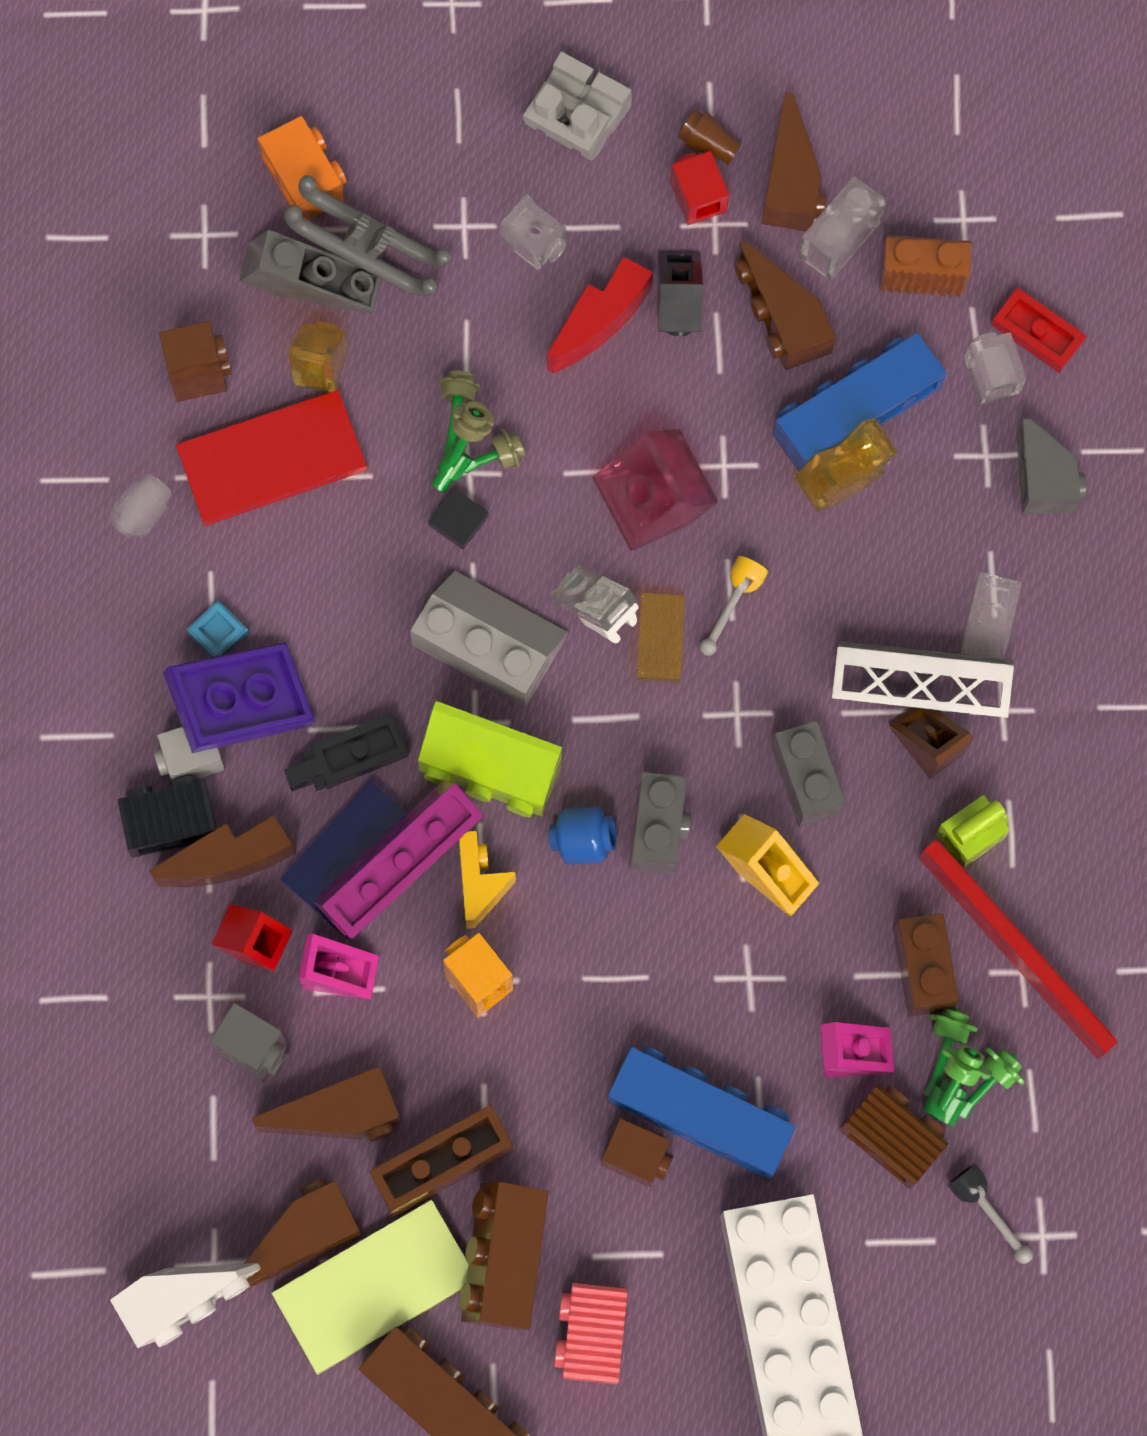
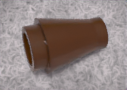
M696 108L677 135L678 138L685 142V147L701 153L711 151L714 158L723 161L727 165H729L742 144L734 139L707 110L702 113Z

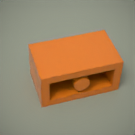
M300 116L257 138L260 156L289 206L296 205L301 208L304 218L308 220L324 212L304 199L298 191L299 180L305 175L315 178L316 186L320 190L344 202L342 185L347 183L345 175L336 160L329 162L323 151L327 149L326 144L317 127L309 128L304 118Z

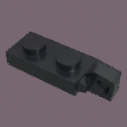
M388 714L310 745L311 749L301 754L304 762L284 769L292 792L314 784L316 791L325 788H332L409 757V752L393 714Z

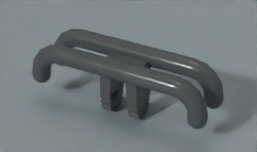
M305 175L299 180L298 191L304 199L315 207L349 224L350 227L344 239L304 218L300 207L290 205L285 210L284 220L294 232L408 293L417 296H430L437 291L438 284L435 279L414 277L381 260L378 256L384 252L387 246H390L418 262L429 266L441 267L451 261L452 255L448 249L441 248L435 250L416 242L394 228L377 221L370 215L320 190L316 186L315 178L310 175Z

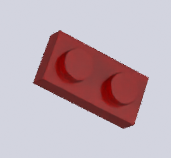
M1018 287L991 323V326L1058 373H1061L1087 337V335Z

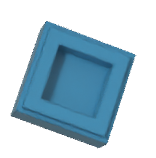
M218 600L186 629L188 635L211 657L228 654L249 635L248 629Z

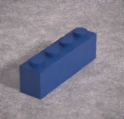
M918 332L906 340L903 336L894 339L882 350L883 354L871 362L868 358L857 362L848 370V376L837 383H834L833 380L823 383L812 393L813 398L801 405L798 402H794L778 413L773 436L801 476L942 388L947 372Z
M642 1046L640 1051L633 1047L630 1048L608 1094V1103L769 1181L772 1179L796 1128V1125L788 1122L790 1115L770 1105H765L762 1110L748 1103L749 1096L734 1087L724 1085L722 1090L706 1083L707 1075L692 1067L684 1065L682 1070L670 1066L665 1063L667 1057L653 1048Z

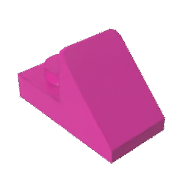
M840 1022L820 1025L821 1053L825 1077L863 1076L895 1072L890 1028Z

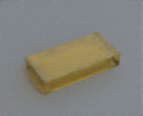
M641 593L637 681L681 682L685 595Z

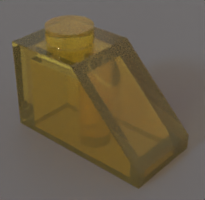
M317 322L316 325L303 323L289 350L294 385L329 393L337 390L348 349L346 331H341L338 326L328 322Z

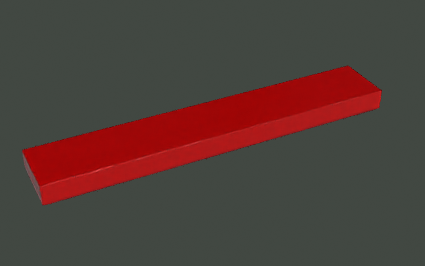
M935 840L927 846L919 860L1097 1059H1100L1117 1044V1039L942 843L939 840Z

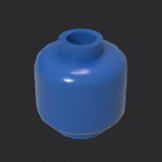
M600 806L562 809L556 824L549 827L550 847L552 851H559L562 860L569 865L604 862L609 852L616 849L617 832L614 818L612 815L607 816Z

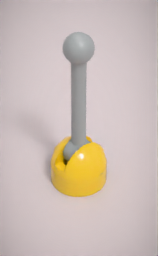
M738 556L730 573V579L735 590L709 638L704 639L700 643V651L704 655L710 656L716 652V641L742 593L753 592L764 582L768 570L759 563L744 556Z

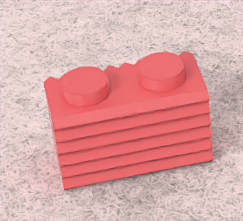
M572 1283L571 1294L562 1293L559 1321H568L566 1340L557 1339L554 1365L555 1368H563L562 1379L614 1385L619 1383L628 1289Z

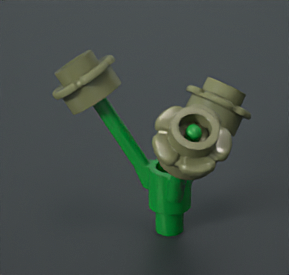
M449 371L448 377H443L439 380V386L442 388L441 398L452 403L447 443L443 458L437 465L439 472L431 482L436 489L443 493L446 492L453 480L459 481L463 473L468 474L479 466L498 459L503 470L514 465L517 469L520 467L519 459L526 456L517 433L509 435L504 428L500 429L501 434L490 438L494 450L476 458H471L464 452L468 441L478 442L491 432V427L494 425V418L488 408L482 403L475 402V394L481 390L480 384L473 382V374L465 371Z

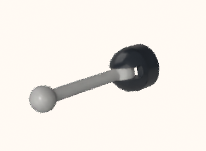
M974 1163L954 1177L947 1184L953 1194L962 1202H978L1014 1249L1016 1261L1021 1264L1029 1263L1033 1257L1032 1250L1027 1246L1021 1245L985 1198V1193L988 1190V1181L979 1166Z

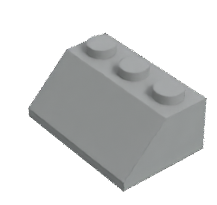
M454 571L431 595L410 630L412 646L523 707L527 706L568 636L567 631L457 571Z

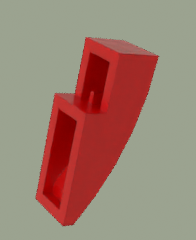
M623 257L604 291L588 284L547 354V370L556 373L580 361L616 334L638 310L651 291L654 272Z

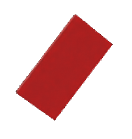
M339 390L176 444L204 526L367 471V465Z

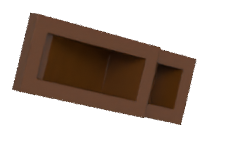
M273 815L237 838L234 837L227 824H224L150 869L149 872L158 887L213 885L243 878L270 868L294 855L295 851L291 841Z

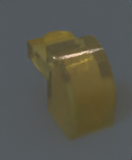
M872 418L863 421L839 446L817 453L794 478L816 511L819 512L844 502L875 482L885 473L882 468L898 452L876 419Z

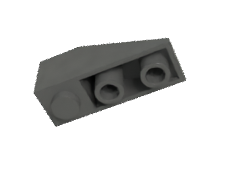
M268 229L248 243L239 282L279 297L372 314L381 278L341 257Z

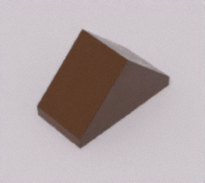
M913 707L889 724L892 732L929 779H932L962 757L973 740L970 732L939 710Z

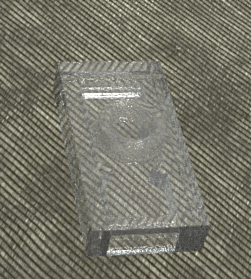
M979 572L960 654L1005 659L1022 582Z

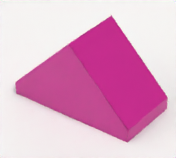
M307 934L299 980L302 988L305 990L371 999L379 955L315 934Z

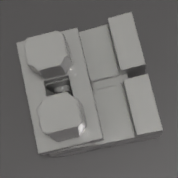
M561 51L553 64V71L524 113L523 120L525 125L534 130L540 129L544 131L545 136L571 150L574 148L580 151L583 157L592 161L600 153L610 134H613L631 108L632 90L600 72L594 79L593 68Z

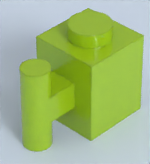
M982 795L942 823L936 832V836L959 864L965 868L1005 839L1010 832L1007 826L1009 819L1003 806L997 800L990 803Z

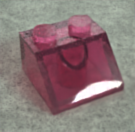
M680 429L648 431L592 477L630 551L637 550L690 525L719 503Z

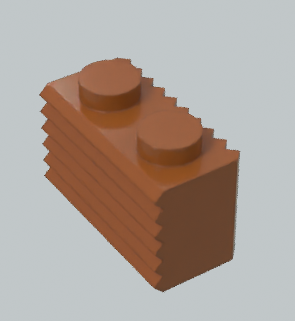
M886 235L881 252L879 289L883 293L887 289L891 293L897 290L900 294L905 290L908 295L913 291L916 295L922 292L926 296L930 292L933 296L939 293L943 297L947 293L950 297L955 294L960 298L964 294L970 277L971 241Z

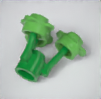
M955 1008L953 1011L944 1009L942 1016L930 1015V1019L935 1021L932 1034L944 1039L931 1081L923 1093L928 1099L922 1107L935 1118L951 1126L955 1125L959 1116L967 1119L974 1106L997 1081L1007 1090L1016 1081L1021 1085L1025 1083L1017 1074L1022 1069V1066L1016 1061L1017 1056L1014 1053L1009 1054L1002 1049L998 1054H995L987 1047L985 1051L990 1056L984 1061V1056L970 1046L961 1045L958 1050L952 1048L953 1041L966 1044L969 1033H977L978 1029L968 1025L970 1016L962 1014L958 1008ZM944 1071H945V1073H946L949 1077H951L952 1080L950 1081V1080L944 1078L943 1082L941 1083V1080H942V1077H943V1074H944ZM980 1077L984 1078L985 1080L965 1100L968 1091L960 1085L975 1086Z

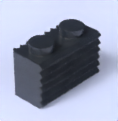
M195 776L180 777L170 782V788L165 787L161 790L153 791L151 786L136 787L126 792V798L117 799L127 849L132 858L191 845L217 829L210 793L205 779L197 781Z

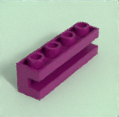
M443 780L314 899V904L343 935L353 939L481 820L484 815L454 782Z

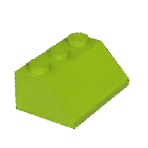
M436 701L419 755L418 765L419 771L425 773L424 778L431 783L439 785L443 780L454 782L456 785L466 788L465 793L468 796L479 801L490 802L491 798L507 803L506 808L517 815L530 818L534 813L543 817L561 770L562 747Z

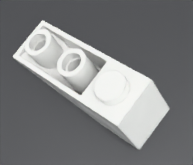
M258 1263L166 1268L141 1277L110 1301L137 1348L156 1342L158 1347H162L183 1334L180 1326L186 1321L190 1320L192 1324H195L216 1311L213 1302L222 1296L227 1301L249 1288L250 1285L246 1279L261 1268Z

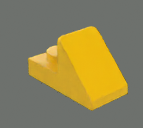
M470 831L459 839L466 929L476 928L516 882L515 872L480 875V871L488 870L487 845L477 844V831Z

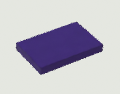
M286 642L169 666L163 672L192 753L310 727L315 722Z

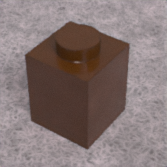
M620 1118L602 1158L601 1166L651 1187L655 1177L664 1180L674 1155L666 1152L670 1140Z

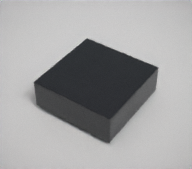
M453 488L429 519L428 524L435 531L464 550L488 519L489 512Z

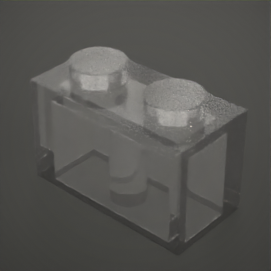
M853 176L802 236L798 257L832 281L880 224L887 199Z

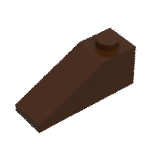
M785 92L762 224L811 232L814 218L823 219L827 194L819 192L822 177L794 94Z
M380 1066L252 1117L258 1132L357 1140L368 1136L370 1142L383 1139L395 1133L393 1126L401 1123Z
M324 1178L300 1190L302 1197L291 1203L244 1264L258 1263L261 1268L246 1279L250 1285L246 1290L361 1235L336 1181L327 1184Z

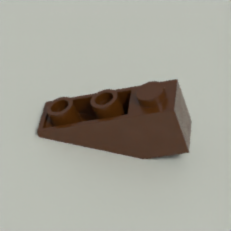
M746 241L740 243L738 257L734 261L735 272L739 282L742 285L748 284L753 297L750 298L751 309L758 322L764 321L769 333L766 335V342L774 359L780 358L784 369L788 370L832 354L836 337L820 300Z

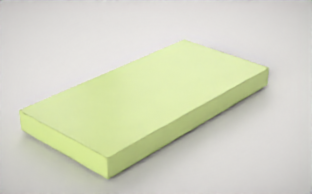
M430 1200L274 1291L272 1295L313 1369L319 1375L390 1333L395 1326L397 1328L461 1291L467 1281L469 1264L435 1204Z

